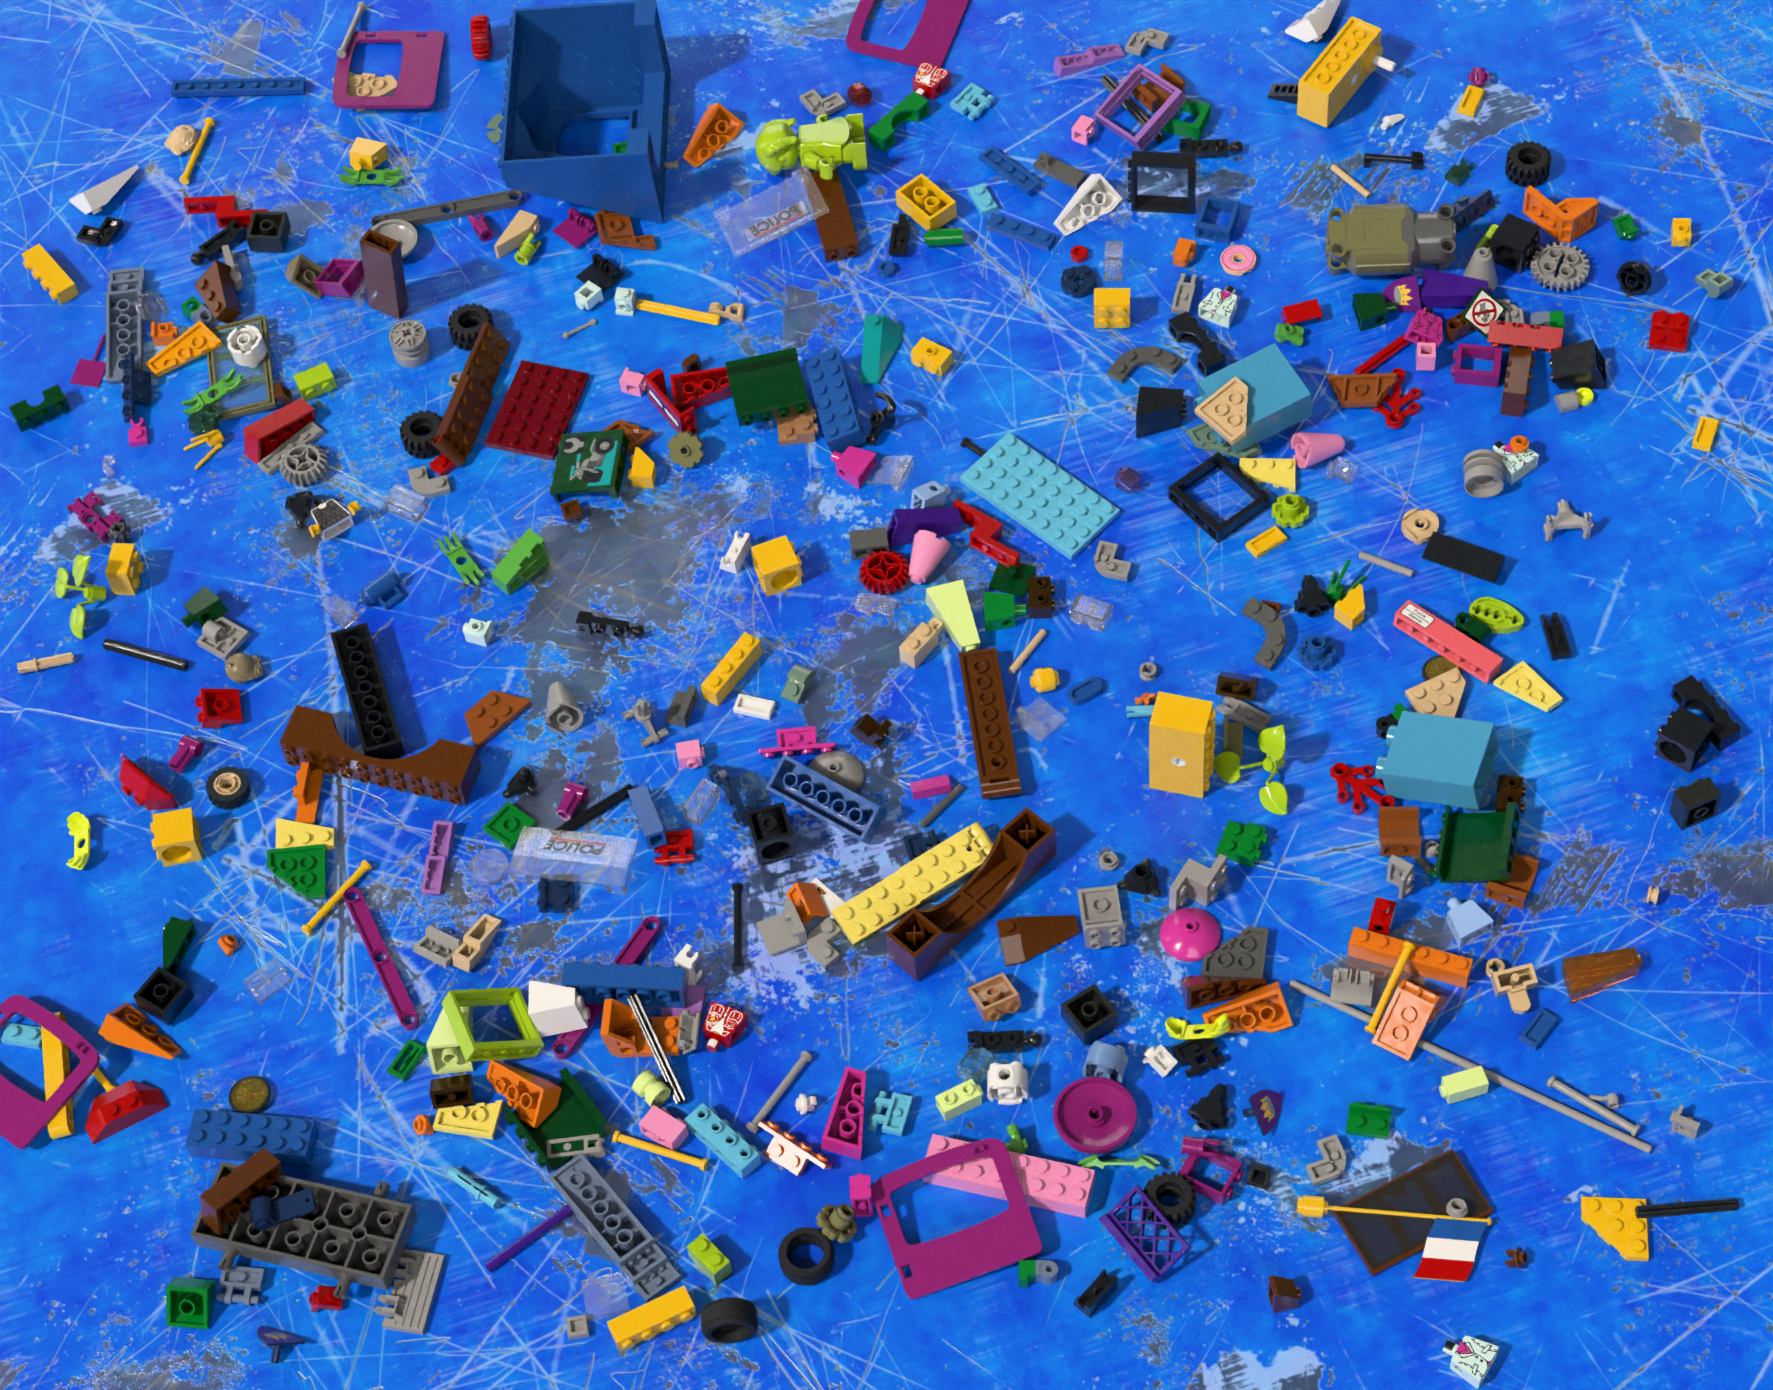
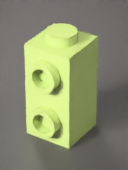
M1482 1066L1442 1077L1439 1091L1442 1098H1446L1447 1103L1451 1104L1487 1093L1489 1082Z
M971 1078L935 1096L936 1106L945 1122L981 1105L982 1095L984 1094L980 1085H975Z

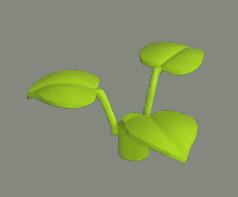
M77 555L73 562L72 575L75 577L76 586L67 584L69 574L65 568L57 570V579L55 581V594L58 598H64L68 588L84 591V598L89 600L77 604V607L71 611L70 628L72 633L79 639H84L85 609L83 606L94 604L95 601H104L106 598L105 587L84 582L92 557Z
M1284 725L1267 728L1259 734V747L1262 752L1267 753V757L1262 762L1240 766V757L1230 751L1223 752L1214 759L1213 764H1215L1214 768L1218 776L1224 782L1231 784L1240 779V769L1263 765V768L1268 772H1272V774L1266 781V787L1259 790L1261 804L1265 809L1274 814H1288V793L1285 786L1277 781L1271 782L1274 776L1278 774V769L1283 768L1285 765L1283 757L1286 751Z

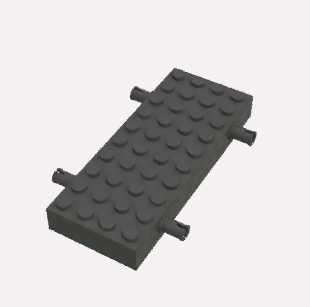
M221 1162L211 1187L218 1183L222 1177H226L234 1171L238 1165ZM281 1175L263 1194L258 1192L256 1197L266 1196L273 1201L312 1187L316 1204L315 1212L271 1226L267 1230H259L253 1226L251 1207L244 1206L237 1213L239 1217L233 1223L229 1221L223 1227L225 1231L219 1236L203 1222L201 1210L190 1236L197 1246L224 1252L218 1264L220 1270L224 1271L226 1268V1272H230L236 1256L251 1258L339 1279L333 1295L339 1299L340 1297L341 1299H346L351 1283L389 1290L417 1219V1214L411 1204L385 1199L391 1187L387 1182H383L382 1185V1181H378L375 1192L371 1196Z

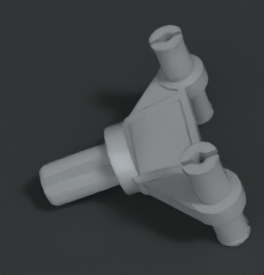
M1564 499L1557 502L1558 512L1556 517L1550 515V518L1549 515L1546 516L1543 531L1545 532V541L1547 542L1553 540V533L1556 529L1582 528V537L1584 539L1591 537L1590 533L1593 529L1592 513L1588 512L1587 515L1586 512L1584 513V518L1573 513V510L1569 508L1568 502Z
M638 699L637 703L631 706L632 709L622 713L625 721L635 716L636 720L641 722L650 736L640 740L643 748L651 743L656 744L659 742V739L669 735L666 728L655 733L650 722L652 717L651 706L646 700Z

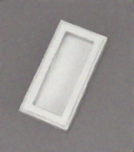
M738 694L733 712L770 720L776 703L772 700Z

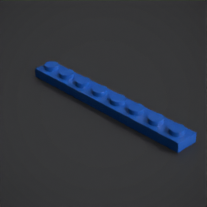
M305 77L173 80L171 95L172 97L304 94L306 79Z

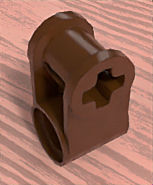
M1465 310L1447 320L1444 335L1448 341H1458L1460 338L1476 330L1461 318Z

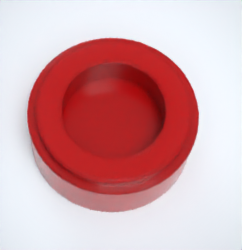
M1079 245L1071 249L1072 261L1083 263L1088 259L1086 247Z

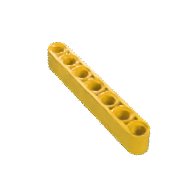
M62 1011L53 1013L67 1024ZM41 1027L45 1096L47 1101L70 1075L69 1048L57 1037ZM72 1097L47 1125L49 1135L53 1140L74 1134Z

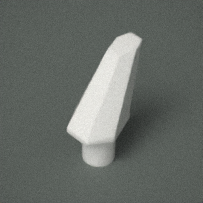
M1402 114L1385 116L1382 119L1383 123L1380 125V128L1386 130L1389 126L1392 127L1403 120L1405 116Z

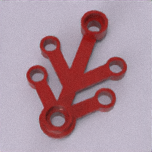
M1395 368L1391 371V373H1397L1398 380L1393 386V398L1387 394L1383 399L1392 408V412L1385 408L1382 402L1379 404V407H1371L1374 412H1380L1386 418V425L1392 429L1400 428L1404 424L1406 417L1411 414L1416 415L1420 410V405L1412 402L1407 409L1399 413V408L1411 400H1419L1421 396V391L1418 388H1412L1408 394L1400 398L1401 384L1405 381L1406 375L1405 371L1401 368Z
M1336 763L1331 767L1330 776L1337 781V801L1339 803L1345 804L1349 800V793L1346 791L1345 782L1352 786L1354 800L1352 811L1354 814L1361 815L1364 812L1365 806L1362 802L1361 793L1377 803L1379 807H1385L1383 805L1394 807L1395 800L1392 796L1384 795L1381 797L1369 788L1370 786H1378L1380 789H1385L1384 784L1380 783L1383 780L1371 778L1374 773L1372 766L1365 765L1363 767L1348 768L1344 763ZM1362 775L1367 779H1356L1353 776Z

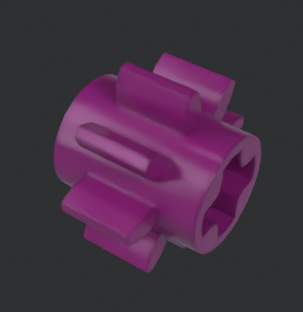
M1472 68V73H1468V82L1472 81V86H1485L1486 81L1490 80V74L1485 72V68Z

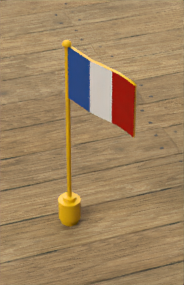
M1303 1195V1197H1298L1297 1214H1302L1305 1217L1323 1218V1214H1327V1210L1436 1219L1428 1234L1419 1268L1413 1278L1465 1282L1472 1270L1479 1240L1486 1225L1492 1223L1490 1217L1487 1219L1454 1218L1446 1215L1328 1206V1201H1324L1322 1196Z

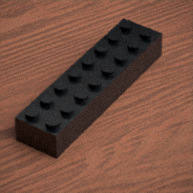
M367 622L330 633L365 756L389 759L405 754Z

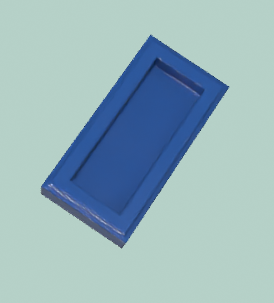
M1540 1008L1520 1034L1518 1040L1536 1051L1558 1023L1559 1018Z

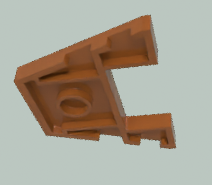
M607 210L594 214L601 244L656 251L653 235H634L629 216Z

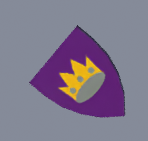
M1417 275L1400 278L1392 282L1381 293L1385 303L1395 301L1399 311L1417 312L1420 309L1422 310Z
M1268 1089L1259 1090L1248 1099L1252 1108L1243 1110L1244 1117H1256L1263 1136L1267 1135L1276 1125L1282 1106V1095Z
M260 1326L257 1330L258 1339L272 1349L270 1362L274 1364L279 1363L282 1345L305 1344V1341L299 1337L279 1329Z

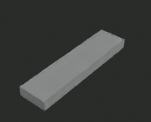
M313 421L309 422L257 463L258 467L269 477L280 469L279 461L281 460V455L285 454V450H290L291 446H297V442L300 445H303L304 442L307 445L311 442L314 443L324 435V431Z

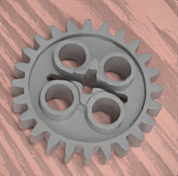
M1553 242V246L1546 244V248L1540 247L1539 251H1535V256H1532L1530 264L1531 274H1533V279H1538L1537 284L1543 283V288L1550 286V290L1556 288L1557 292L1560 291V288H1563L1566 292L1567 287L1574 290V285L1580 287V282L1584 283L1585 278L1588 277L1590 265L1589 260L1586 259L1587 255H1582V249L1576 251L1577 246L1571 248L1570 243L1566 246H1563V242H1560V245H1556ZM1563 256H1565L1563 259V263L1560 266L1561 259ZM1559 269V274L1557 277H1555L1556 272Z

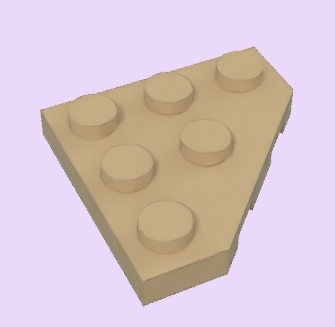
M349 71L347 93L348 96H391L394 94L397 81L392 75L379 77L376 74L362 73V75H358ZM357 108L355 110L359 113L366 108Z
M1235 376L1194 409L1198 417L1232 446L1246 435L1248 386Z
M1456 667L1406 690L1405 695L1417 713L1455 718L1466 681Z

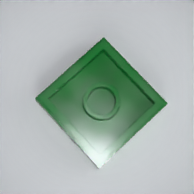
M508 801L482 829L490 837L510 851H513L538 824L536 820Z

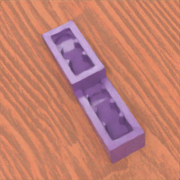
M1118 43L1088 47L1086 53L1055 57L1053 68L1060 79L1122 59L1125 54Z
M434 820L429 855H426L421 894L441 895L456 829L453 822Z

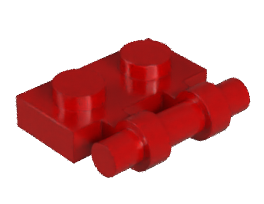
M693 831L665 832L667 844L654 848L655 854L662 853V857H654L655 865L663 864V866H669L672 863H680L682 865L687 864V862H694V854H686V851L694 850ZM679 852L680 855L669 856L668 853Z

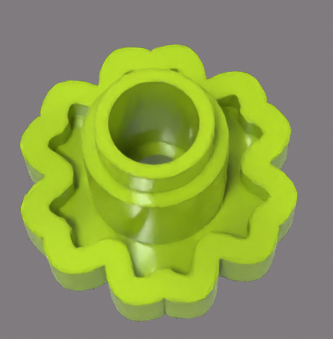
M1284 494L1279 496L1277 502L1272 504L1271 516L1276 518V524L1281 525L1283 528H1287L1289 525L1292 528L1302 526L1304 520L1309 518V505L1305 504V499L1299 495Z

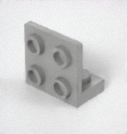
M791 899L784 901L785 910H782L783 913L756 923L770 956L807 943L806 930Z

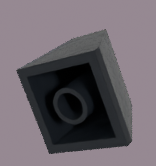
M1594 339L1551 350L1549 363L1553 372L1550 373L1552 382L1556 383L1559 390L1608 388L1605 359Z
M1139 387L1136 411V438L1182 427V420L1186 419L1187 397H1184V389Z

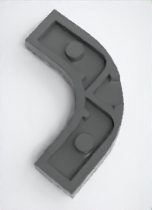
M1139 347L1121 355L1107 371V376L1123 384L1127 377L1136 368L1141 366H1154L1173 375L1182 364V358L1158 347Z
M1251 597L1241 613L1243 616L1261 625L1266 632V640L1254 658V663L1271 671L1282 655L1286 645L1285 626L1280 615L1273 608Z

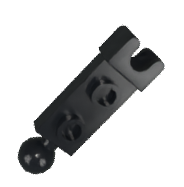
M1183 138L1179 140L1180 153L1196 154V158L1227 157L1228 151L1234 154L1242 152L1243 144L1237 140L1228 144L1227 139L1192 140V138Z
M232 220L225 225V229L198 247L200 252H195L191 255V262L197 266L201 265L205 257L211 261L222 253V246L228 245L230 247L236 242L240 243L247 236L245 227L241 226L239 228L237 220Z
M580 611L576 620V625L580 626L578 629L580 634L591 635L593 632L599 635L606 634L618 638H629L631 634L634 638H641L645 633V629L641 624L629 626L628 621L593 616L591 612Z
M1023 1030L997 1032L969 1031L967 1033L968 1042L975 1043L968 1046V1055L970 1057L983 1056V1054L1025 1052L1024 1045L1038 1048L1042 1044L1040 1034L1032 1032L1027 1037H1024Z

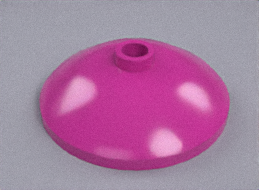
M1182 908L1172 912L1165 918L1160 928V941L1164 950L1173 958L1184 962H1197L1203 960L1205 955L1213 953L1217 949L1220 942V928L1217 921L1208 912L1198 908Z

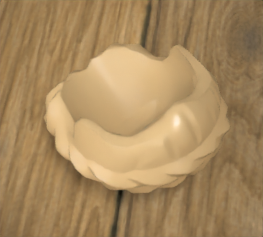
M189 125L177 126L168 136L164 145L173 154L182 155L185 151L195 148L198 141L197 132Z

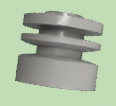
M404 320L391 328L389 340L394 358L398 364L403 367L413 368L423 365L429 359L431 348L423 324L415 320Z
M1479 449L1470 452L1464 457L1463 473L1466 493L1477 498H1488L1499 494L1503 490V461L1499 453L1489 449Z

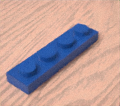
M993 146L979 155L980 161L1028 196L1041 187V182Z
M993 213L985 224L986 230L1045 251H1049L1056 240L1055 234Z

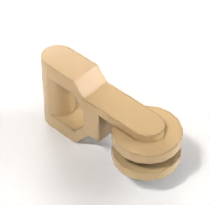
M713 302L709 305L708 312L720 315V317L729 318L731 321L742 322L745 305L733 303L730 306H726V310L723 311L722 304ZM737 310V314H732L731 311Z

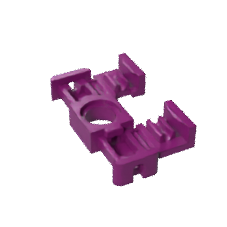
M93 491L82 500L76 498L73 505L69 504L67 506L70 513L74 512L78 516V520L91 533L95 531L99 535L98 538L101 542L109 539L108 534L110 532L108 528H111L114 523L124 522L126 524L123 518L114 510L109 513L110 515L107 518L104 517L102 520L93 509L96 504L104 506L105 503ZM95 517L92 523H86L88 518Z

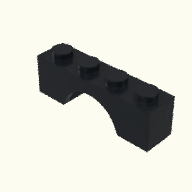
M1186 311L1169 319V333L1177 343H1191L1200 349L1201 352L1197 355V368L1204 377L1225 368V355L1218 351L1213 340L1210 341L1205 330L1197 324L1195 317H1191Z
M1691 675L1673 685L1671 697L1679 706L1703 712L1710 719V722L1715 725L1711 743L1718 751L1738 741L1741 731L1739 725L1732 721L1726 710L1717 704L1713 695L1704 689L1699 680H1696Z

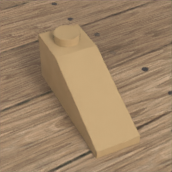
M519 210L494 245L496 257L501 258L520 247L530 232L534 235L537 234L540 230L538 216Z

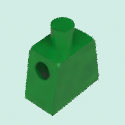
M984 592L986 632L1015 627V616H1027L1026 604L1015 605L1013 594Z

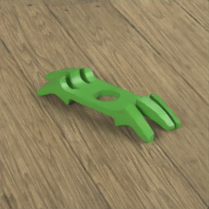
M343 166V171L350 175L339 174L340 181L351 186L356 184H384L389 187L405 178V175L395 176L402 171V167L396 169L385 168V170L360 169L357 171ZM370 174L377 175L373 180L367 179Z
M233 368L227 376L220 378L219 382L201 394L197 393L192 399L182 401L184 406L194 405L184 410V414L197 415L204 413L207 407L231 392L234 393L242 382V373L233 379L236 374V370ZM217 390V396L214 398H210L209 394L212 391Z
M455 532L451 534L457 547L450 542L446 535L443 537L450 551L445 548L439 539L437 541L438 545L460 574L463 582L466 585H471L465 576L467 574L476 586L480 585L473 571L475 570L476 575L480 578H483L485 574L473 562ZM459 558L467 559V562L463 565L456 563Z
M1094 1154L1080 1160L1078 1165L1082 1164L1083 1168L1097 1166L1101 1169L1104 1168V1165H1134L1135 1169L1147 1166L1152 1170H1156V1164H1160V1162L1144 1154H1140L1138 1158L1102 1159L1098 1154Z

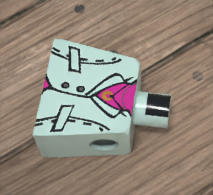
M1226 286L1225 290L1214 288L1198 305V317L1230 328L1237 309L1238 297L1235 295L1236 290L1232 286Z
M1498 441L1493 446V450L1502 457V473L1511 485L1538 465L1539 455L1529 448L1523 453H1516L1512 450L1510 443L1505 445Z
M1464 1336L1460 1345L1447 1340L1442 1351L1453 1356L1450 1362L1451 1370L1479 1389L1497 1357L1499 1347L1470 1336Z

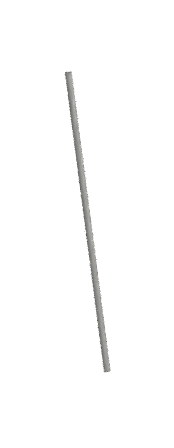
M1293 979L1289 984V987L1368 1024L1372 1016L1345 1003L1331 1002L1329 996ZM1420 1039L1417 1045L1467 1070L1478 1067V1065ZM1483 1068L1486 1078L1648 1154L1652 1149L1651 1145Z

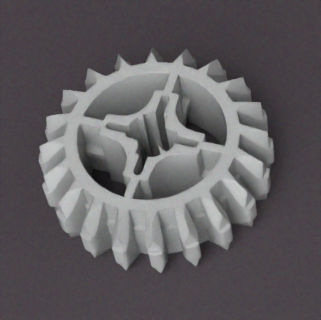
M297 442V446H291L290 450H285V454L281 455V460L279 461L280 472L283 478L289 484L293 483L296 487L299 484L304 487L305 484L311 486L312 482L317 483L318 479H323V474H327V469L329 468L328 457L325 451L318 444L314 445L312 442L309 445L306 442L303 445Z

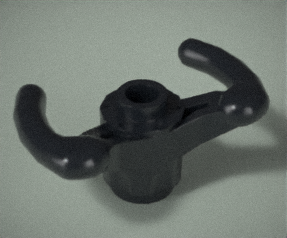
M877 391L875 394L877 398L885 400L888 405L884 410H874L871 413L870 423L872 429L870 436L868 437L865 434L867 440L865 443L868 445H874L884 429H891L896 422V418L893 415L896 410V404L885 392Z

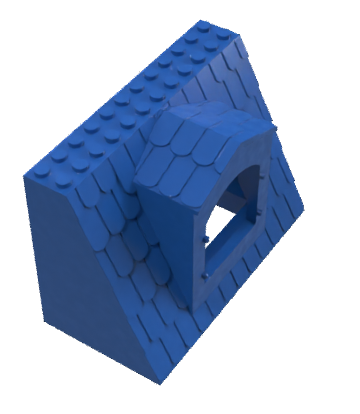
M656 0L513 9V14L510 16V41L507 43L509 54L506 55L508 67H505L507 79L504 80L506 92L503 93V100L505 105H502L504 118H501V127L503 131H500L502 144L499 145V154L501 157L498 158V168L502 169L501 178L505 180L506 187L663 224L666 165H664V162H666L671 69ZM617 117L623 119V117H629L626 153L568 157L557 154L558 140L564 129L572 121Z

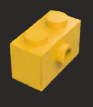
M922 337L911 350V362L917 367L928 370L931 374L942 377L953 364V351Z

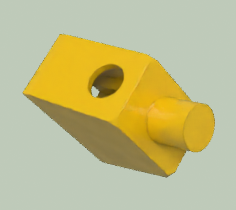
M357 137L349 152L350 165L357 171L361 168L374 170L388 158L387 143Z

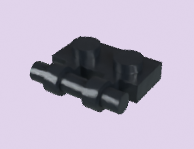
M1213 1038L1189 1039L1172 1047V1052L1181 1067L1188 1064L1191 1067L1185 1070L1187 1078L1194 1075L1197 1077L1203 1071L1210 1068L1215 1069L1219 1066L1218 1064L1225 1062L1222 1054L1214 1056L1213 1053L1218 1051V1046ZM1203 1057L1207 1058V1061L1198 1064L1196 1061Z

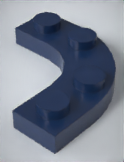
M716 764L707 766L709 770L707 775L710 782L719 786L726 794V802L732 807L734 812L732 813L734 822L742 827L748 826L744 804L735 785L731 786L727 772Z

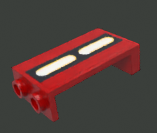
M658 368L644 376L649 400L676 432L689 430L693 435L698 432L695 408L692 406L680 413L666 397L667 389L663 371Z

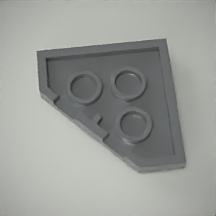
M1248 926L1242 930L1241 934L1235 938L1232 937L1220 945L1219 949L1203 957L1201 975L1263 978L1269 929Z

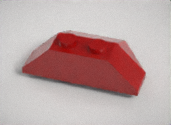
M124 754L121 756L119 781L122 785L121 790L126 796L131 795L139 807L144 806L148 811L175 809L178 807L175 797L127 758V756Z
M130 1080L94 1098L85 1128L94 1145L168 1108L159 1089Z

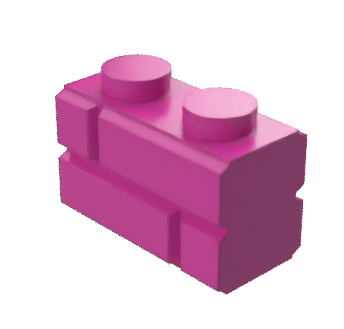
M866 1174L851 1176L849 1178L850 1200L854 1216L868 1217L874 1215L871 1177Z

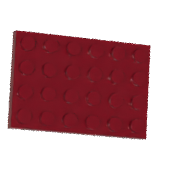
M522 360L486 439V447L554 461L559 450L558 443L561 441L562 434L567 432L590 378L589 373Z

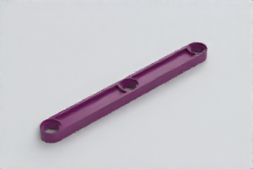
M350 887L343 894L345 903L401 1026L407 1031L415 1030L419 1026L417 1013L361 891L356 887ZM353 893L358 894L357 899L353 901L348 900L349 895ZM378 955H386L384 961H376ZM408 1017L415 1018V1021L412 1024L404 1023L405 1019Z
M654 916L645 918L613 963L620 965L637 964L661 931L659 919ZM650 923L657 924V927L653 930L646 928ZM584 1004L585 1007L589 1008L591 1018L588 1019V1028L561 1033L553 1044V1052L556 1058L564 1060L571 1056L603 1012L604 1004ZM565 1045L568 1047L564 1053L557 1052L559 1046Z

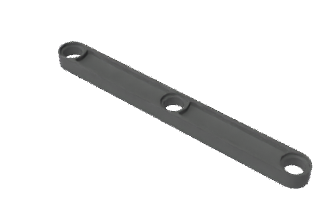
M513 189L377 215L372 218L371 225L373 228L377 222L400 219L409 222L413 226L465 217L470 214L476 215L517 207L523 204L524 198L521 191ZM514 196H519V197H520V198L517 199V200H512V199H511V198L514 197ZM446 209H451V210H452V211L449 212V213H444V212H443V211L446 210Z

